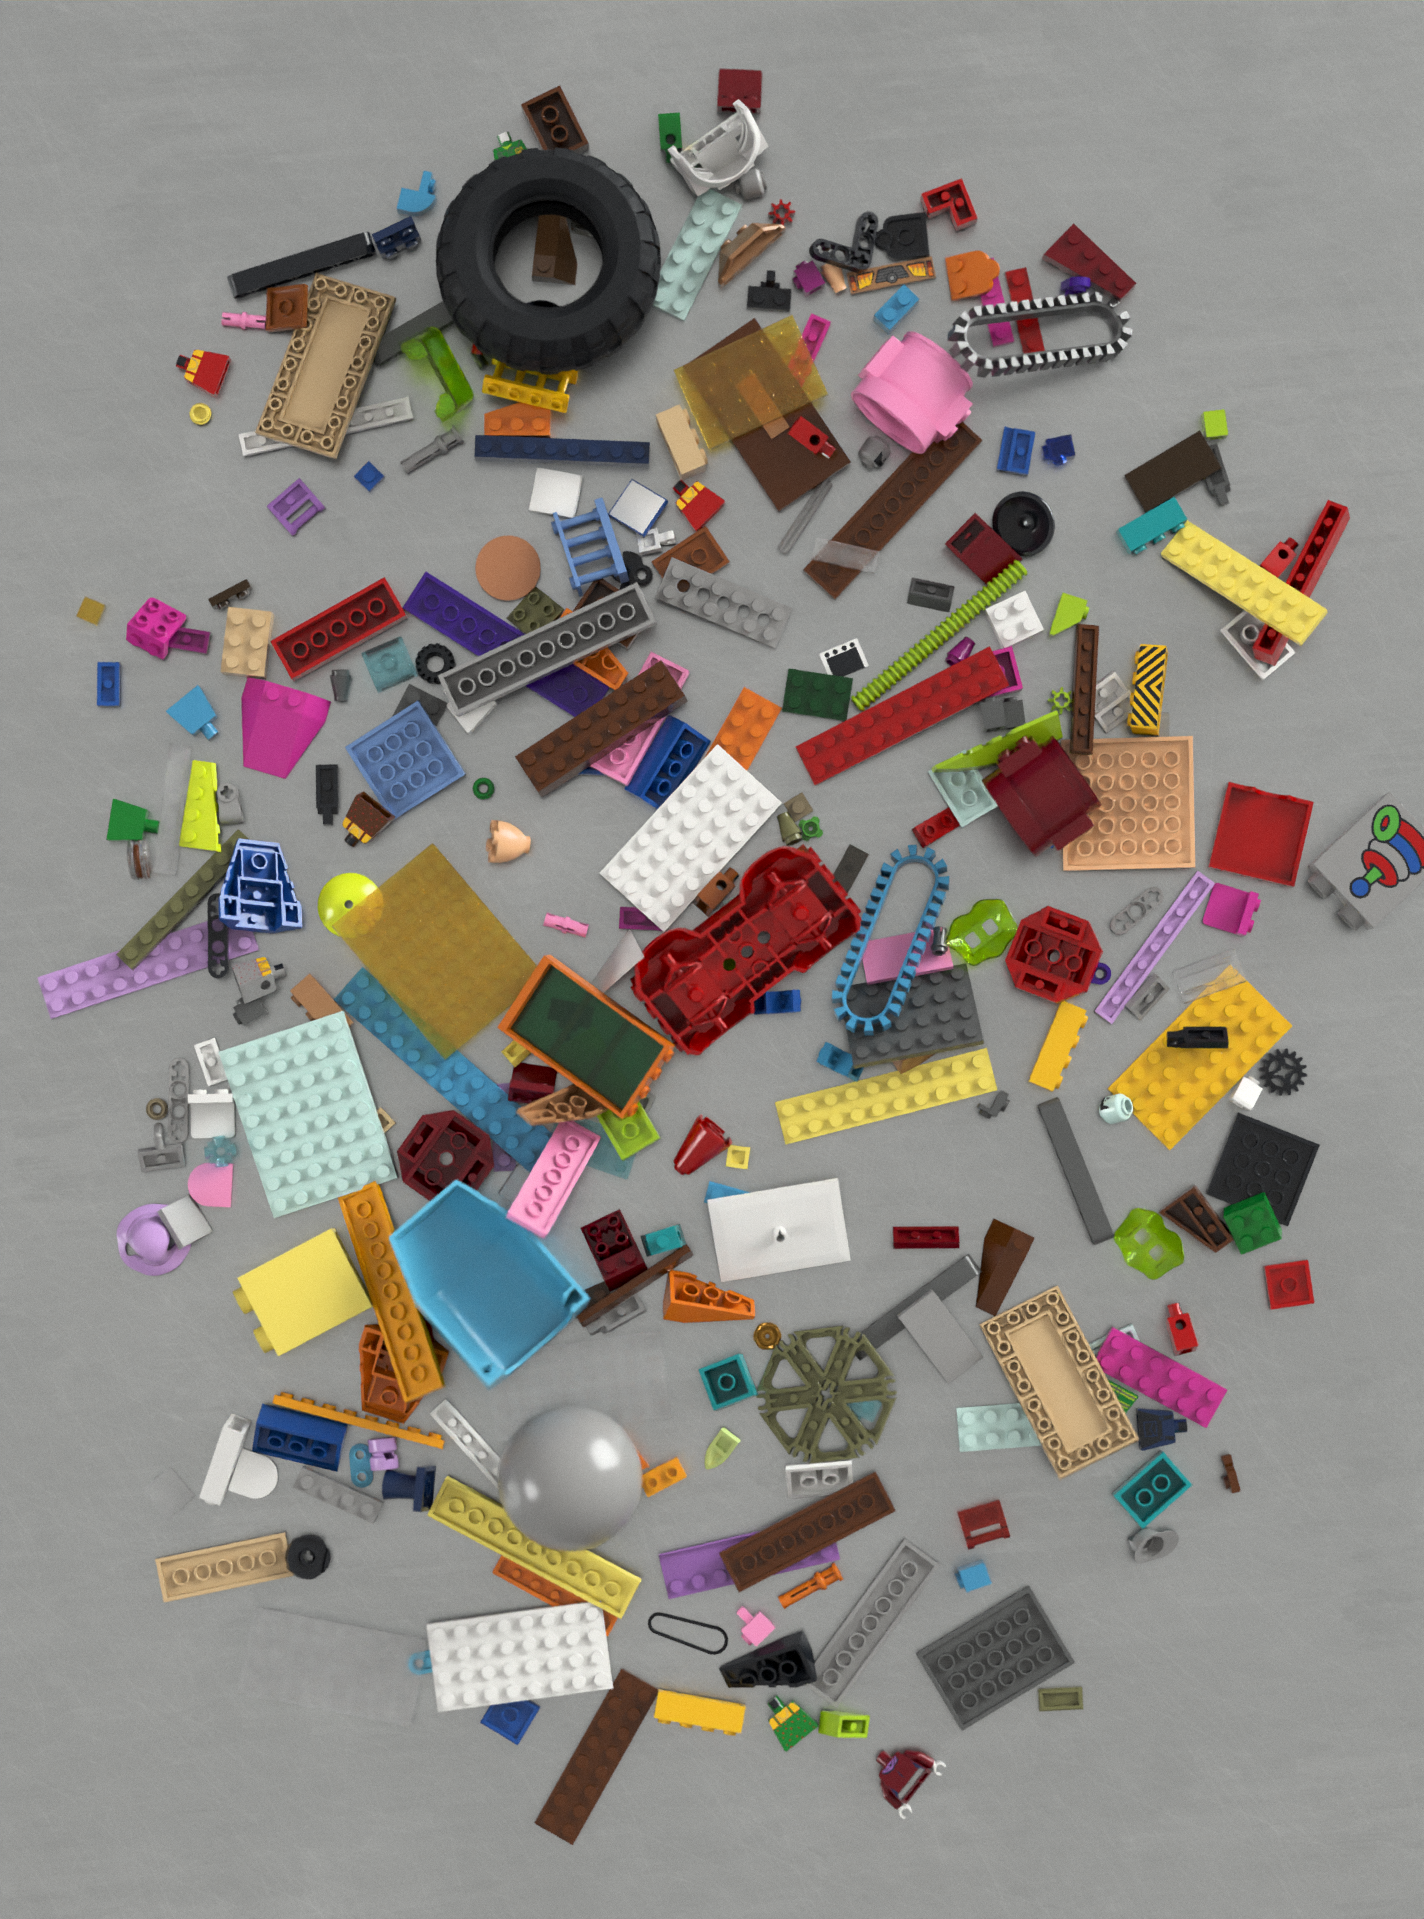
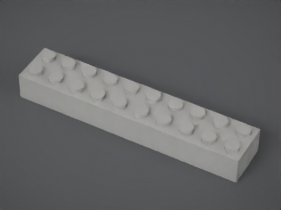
M636 582L438 675V678L456 716L460 717L642 632L657 623L639 584Z

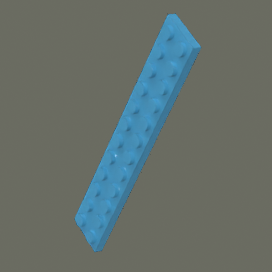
M362 967L334 998V1001L477 1127L490 1135L494 1142L531 1173L552 1133L543 1125L531 1126L516 1113L517 1109L521 1108L517 1102L508 1101L507 1093Z

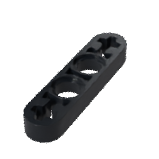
M215 893L209 897L207 903L208 971L212 977L222 979L229 972V927L224 924V928L221 931H215L212 928L213 921L219 919V915L212 916V912L216 913V906L212 905V902L216 901V897L220 895ZM222 941L225 946L223 952L215 953L212 949L213 943ZM212 956H225V960L220 959V965L225 968L224 971L220 972V975L213 971V967L217 966V960H212Z

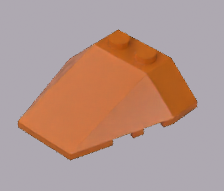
M379 1324L365 1325L359 1343L362 1411L404 1424L423 1397L409 1403H404ZM434 1339L435 1354L441 1373H443L449 1351Z

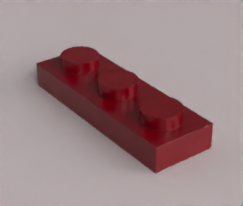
M959 1226L893 1227V1249L959 1248L960 1245Z

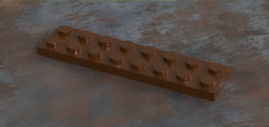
M873 1472L719 1552V1555L738 1592H741L896 1510L877 1473Z
M621 1668L613 1682V1688L609 1689L534 1824L569 1844H574L658 1695V1688Z

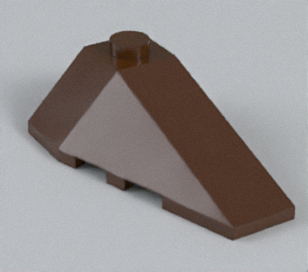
M993 1219L984 1237L980 1269L982 1272L979 1277L975 1307L993 1316L997 1315L1035 1239L1034 1237Z

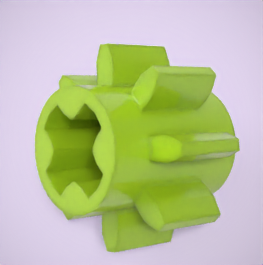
M1063 687L1060 688L1058 693L1052 690L1051 694L1054 697L1047 700V702L1053 705L1051 711L1057 709L1059 710V715L1062 714L1064 709L1070 712L1071 708L1068 705L1072 703V699L1069 697L1072 691L1068 693L1063 692ZM1059 696H1063V700L1067 701L1063 706L1056 702Z

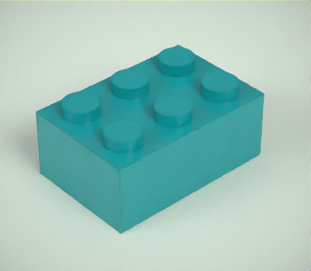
M1160 1450L1118 1487L1112 1495L1136 1523L1144 1529L1187 1491L1192 1484L1167 1455Z

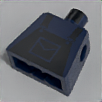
M1136 1408L1140 1451L1176 1443L1175 1433L1187 1432V1420H1174L1173 1411Z

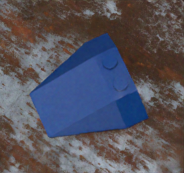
M237 839L218 898L219 920L230 929L272 934L302 928V907L300 901L296 899L293 890L295 887L293 881L290 882L287 873L288 867L279 843Z

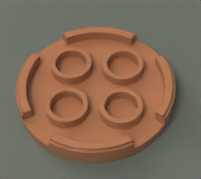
M507 535L494 538L484 545L477 556L475 571L480 586L488 595L503 601H516L527 596L535 588L540 577L541 564L539 556L531 544L522 538Z

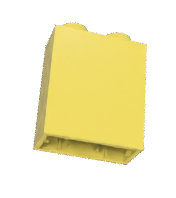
M335 1228L321 1233L238 1277L237 1279L241 1287L233 1291L242 1312L247 1314L254 1310L262 1325L254 1329L253 1332L263 1352L267 1353L275 1349L278 1356L373 1307L368 1290Z

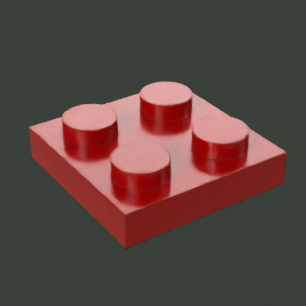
M1308 1260L1264 1266L1270 1310L1315 1303Z

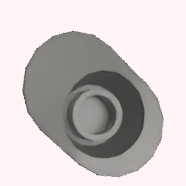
M1144 1528L1136 1535L1130 1537L1128 1541L1135 1552L1134 1560L1136 1563L1142 1564L1167 1556L1175 1549L1179 1539L1176 1532L1171 1530L1156 1532L1153 1529Z

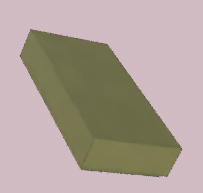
M1082 1686L1038 1688L1039 1711L1083 1709Z

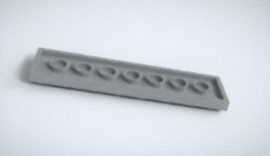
M904 1538L814 1662L817 1681L805 1686L837 1708L934 1575L940 1564Z

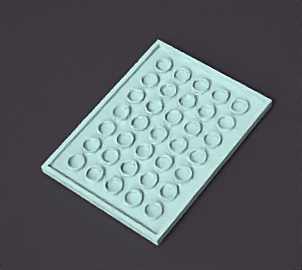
M344 1011L219 1052L274 1218L362 1190L363 1186L374 1181L380 1184L399 1177Z

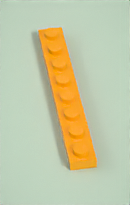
M281 1392L280 1396L274 1395L273 1404L439 1449L444 1448L445 1440H441L442 1435L429 1432L428 1436L420 1434L421 1429L408 1426L407 1430L398 1428L399 1423L388 1420L386 1424L377 1422V1417L365 1415V1418H360L356 1416L357 1412L344 1409L343 1413L335 1411L336 1406L323 1403L322 1407L314 1405V1400L303 1397L301 1401L294 1400L292 1394Z

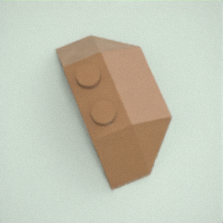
M751 223L748 227L746 225L742 226L736 233L738 236L732 241L728 239L720 247L721 251L719 254L718 287L722 289L782 236L785 233V226L783 224Z

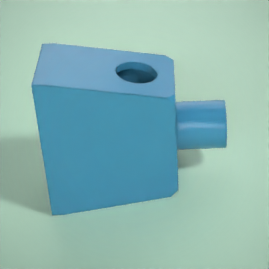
M199 685L166 710L173 719L193 736L202 732L210 740L218 734V731L212 725V722L218 716Z

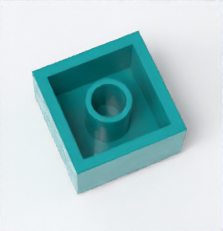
M736 1354L698 1369L714 1411L725 1409L758 1396L743 1354Z

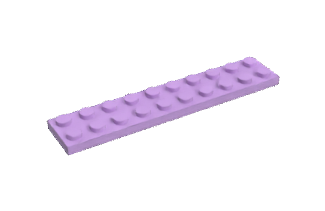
M216 919L212 923V928L215 931H221L224 928V923ZM208 921L168 934L134 971L116 955L120 951L118 950L37 977L50 1018L54 1019L208 968ZM229 928V960L259 951L253 931ZM216 941L212 945L215 953L223 952L225 947L222 941ZM212 956V960L216 959L217 964H220V959L225 960V956Z

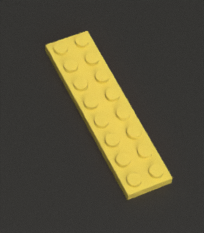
M1187 520L1184 524L1185 527L1177 532L1161 552V556L1302 646L1328 613L1327 609Z

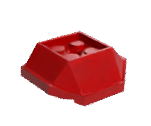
M1046 906L1021 920L1005 962L1017 989L1058 1004L1088 991L1103 950L1088 920ZM1058 951L1060 953L1059 959L1051 962L1050 955Z

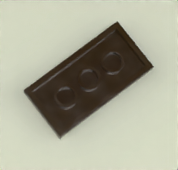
M1199 430L1124 476L1147 513L1221 470L1222 467Z

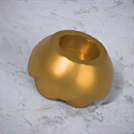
M762 1323L754 1332V1341L759 1348L772 1350L776 1345L778 1346L781 1340V1332L773 1323Z

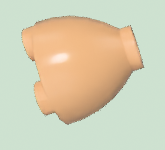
M491 820V839L487 838L486 851L489 852L488 862L505 863L518 858L523 853H529L530 836H525L521 830L511 823Z

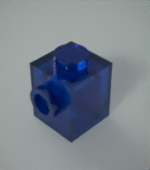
M1071 434L1045 439L1044 446H1041L1043 458H1047L1048 464L1054 463V466L1064 465L1067 463V460L1074 459L1076 456Z

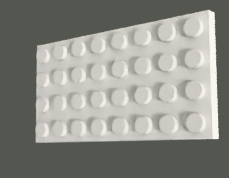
M717 744L604 867L600 875L665 932L693 902L697 894L724 868L777 810L782 802Z
M590 1602L426 1624L438 1712L613 1688L603 1609Z

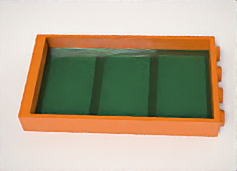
M552 955L543 956L497 1027L622 1119L629 1116L632 1117L639 1108L638 1102L641 1098L644 1099L651 1089L649 1085L653 1080L656 1081L662 1073L661 1067L665 1062L670 1061L674 1055L672 1050L676 1046Z

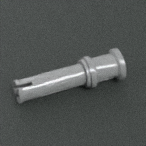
M452 426L450 431L442 436H436L434 442L400 463L408 474L441 452L447 453L449 448L458 443L462 444L464 441L455 426Z

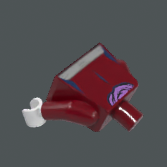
M906 1750L903 1753L897 1751L893 1757L883 1751L876 1759V1762L883 1767L878 1775L881 1779L880 1787L883 1797L894 1809H898L899 1815L903 1819L906 1817L901 1813L902 1810L908 1809L912 1813V1809L907 1803L933 1771L940 1776L942 1774L936 1771V1767L938 1765L946 1767L943 1762L935 1761L930 1756L919 1751Z

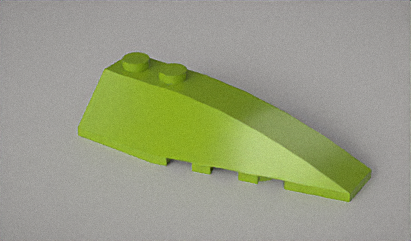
M1057 710L1012 729L1005 734L1006 736L1002 737L999 735L986 742L985 745H977L967 750L965 754L960 753L934 765L931 770L933 773L960 772L996 766L997 755L1007 748L1009 750L1015 748L1016 742L1025 735L1028 738L1033 736L1038 745L1046 742L1052 735L1059 741L1063 738L1059 714Z

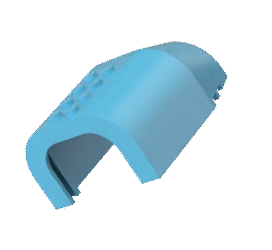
M456 1179L391 1234L389 1241L415 1307L489 1391L508 1378L567 1327L586 1308L590 1298L531 1231L506 1218L508 1210Z

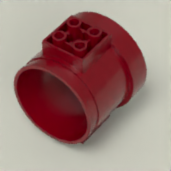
M1025 735L1016 742L1015 748L1012 750L1007 748L997 755L998 760H996L999 768L982 779L984 786L1002 813L1035 857L1053 845L1059 851L1091 829L1094 823L1088 815L1097 807L1102 806L1091 787L1053 735L1046 742L1039 745L1033 736L1028 738Z

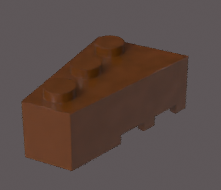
M1195 1184L1159 1210L1161 1215L1174 1222L1178 1227L1191 1234L1215 1253L1234 1240L1231 1232Z

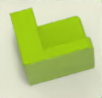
M1225 410L1205 411L1202 413L1201 420L1205 440L1225 439L1228 436Z

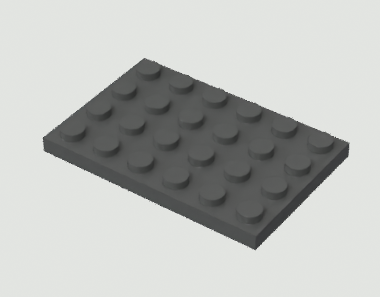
M967 964L955 965L951 970L915 976L913 980L910 979L911 987L908 993L898 988V991L906 992V999L903 1005L895 1000L893 1001V1004L901 1005V1012L898 1018L890 1013L887 1014L886 1017L891 1021V1027L886 1031L883 1030L880 1022L872 1024L874 1035L865 1036V1025L858 1023L855 1033L846 1029L854 1069L984 1044ZM896 980L867 985V982L851 985L846 1000L849 1010L861 1018H872L879 1015L887 1005ZM838 988V991L843 992L844 989ZM848 1015L844 1017L845 1027L846 1023L851 1019Z
M1030 1586L916 1654L961 1731L1075 1663Z

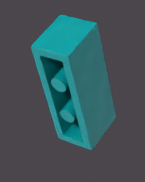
M1173 497L1120 527L1116 533L1128 554L1135 552L1137 555L1147 549L1146 545L1153 541L1156 544L1165 539L1166 536L1164 534L1172 530L1173 533H1176L1184 528L1183 523L1187 521V517L1176 498Z

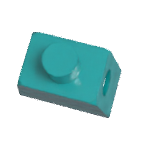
M680 1224L641 1235L647 1257L679 1248L686 1244Z

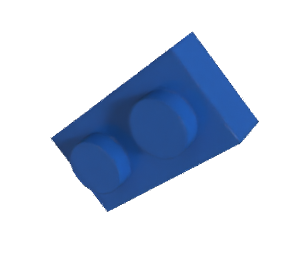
M97 662V706L120 707L119 662Z

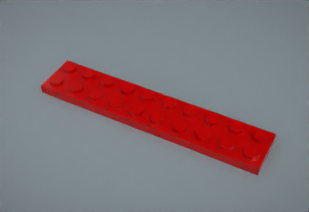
M989 646L797 745L796 749L814 785L817 786L1009 687L1010 684Z

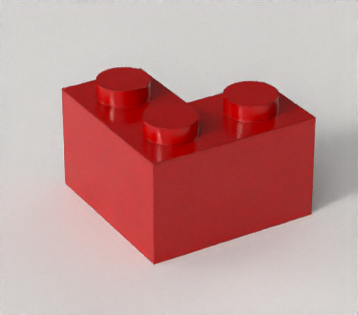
M962 178L921 194L920 200L928 219L949 212L956 231L977 223L978 218Z

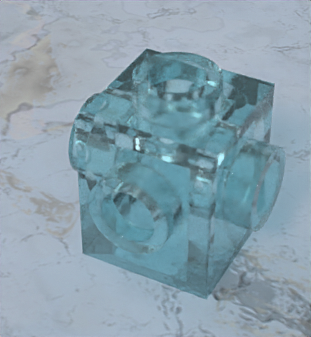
M225 1135L212 1137V1141L207 1142L208 1146L204 1147L205 1159H209L210 1164L215 1163V1167L229 1166L228 1162L233 1161V1157L236 1156L235 1143H231V1139L226 1140ZM219 1147L225 1149V1153L222 1156L217 1154Z

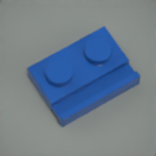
M1004 426L997 470L1028 476L1036 432Z

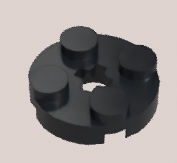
M302 1535L294 1538L287 1547L285 1554L287 1570L300 1579H314L321 1573H324L330 1562V1552L323 1543L324 1541L314 1535ZM307 1551H310V1555L313 1556V1559L309 1560L308 1563H305V1559H303V1554H306Z

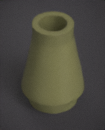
M789 812L779 814L777 819L782 842H785L786 846L800 842L802 840V832L791 818Z

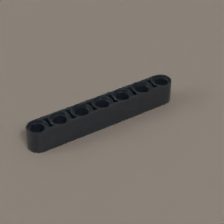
M363 232L233 273L227 279L233 298L238 299L265 291L267 288L278 287L315 275L316 273L319 274L372 257L376 254L370 232Z

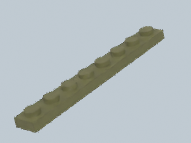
M239 829L221 846V852H215L116 954L131 970L134 971L226 876L237 839H248Z

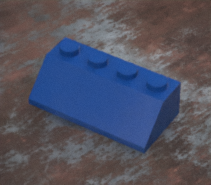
M668 715L629 785L624 790L658 810L695 769L711 741L687 723Z
M262 1404L256 1422L252 1451L337 1472L348 1424Z

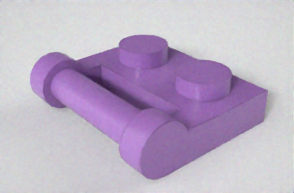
M300 478L267 505V508L292 536L297 533V529L318 511L322 512L325 509L324 505ZM310 500L313 505L290 524L287 519Z

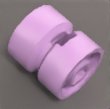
M396 1437L368 1440V1449L372 1453L370 1458L371 1471L399 1468L398 1455L394 1454V1451L397 1450Z

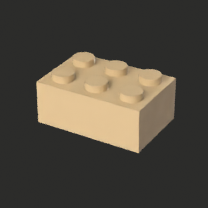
M679 404L656 414V423L680 478L684 481L705 472L708 458L704 449L699 450L698 448L699 438L695 429H690L689 427L691 423L686 408L682 410Z
M228 607L220 671L223 675L267 679L274 614L271 611Z

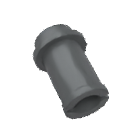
M941 926L934 927L933 929L934 935L931 950L934 955H945L948 950L946 945V927H942L941 932Z

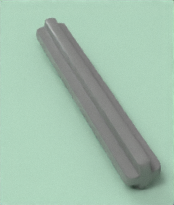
M825 480L817 486L778 545L777 549L781 553L788 554L832 487V483L829 480Z

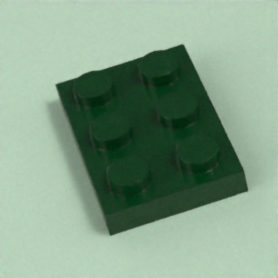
M788 668L782 712L844 722L847 720L853 678Z

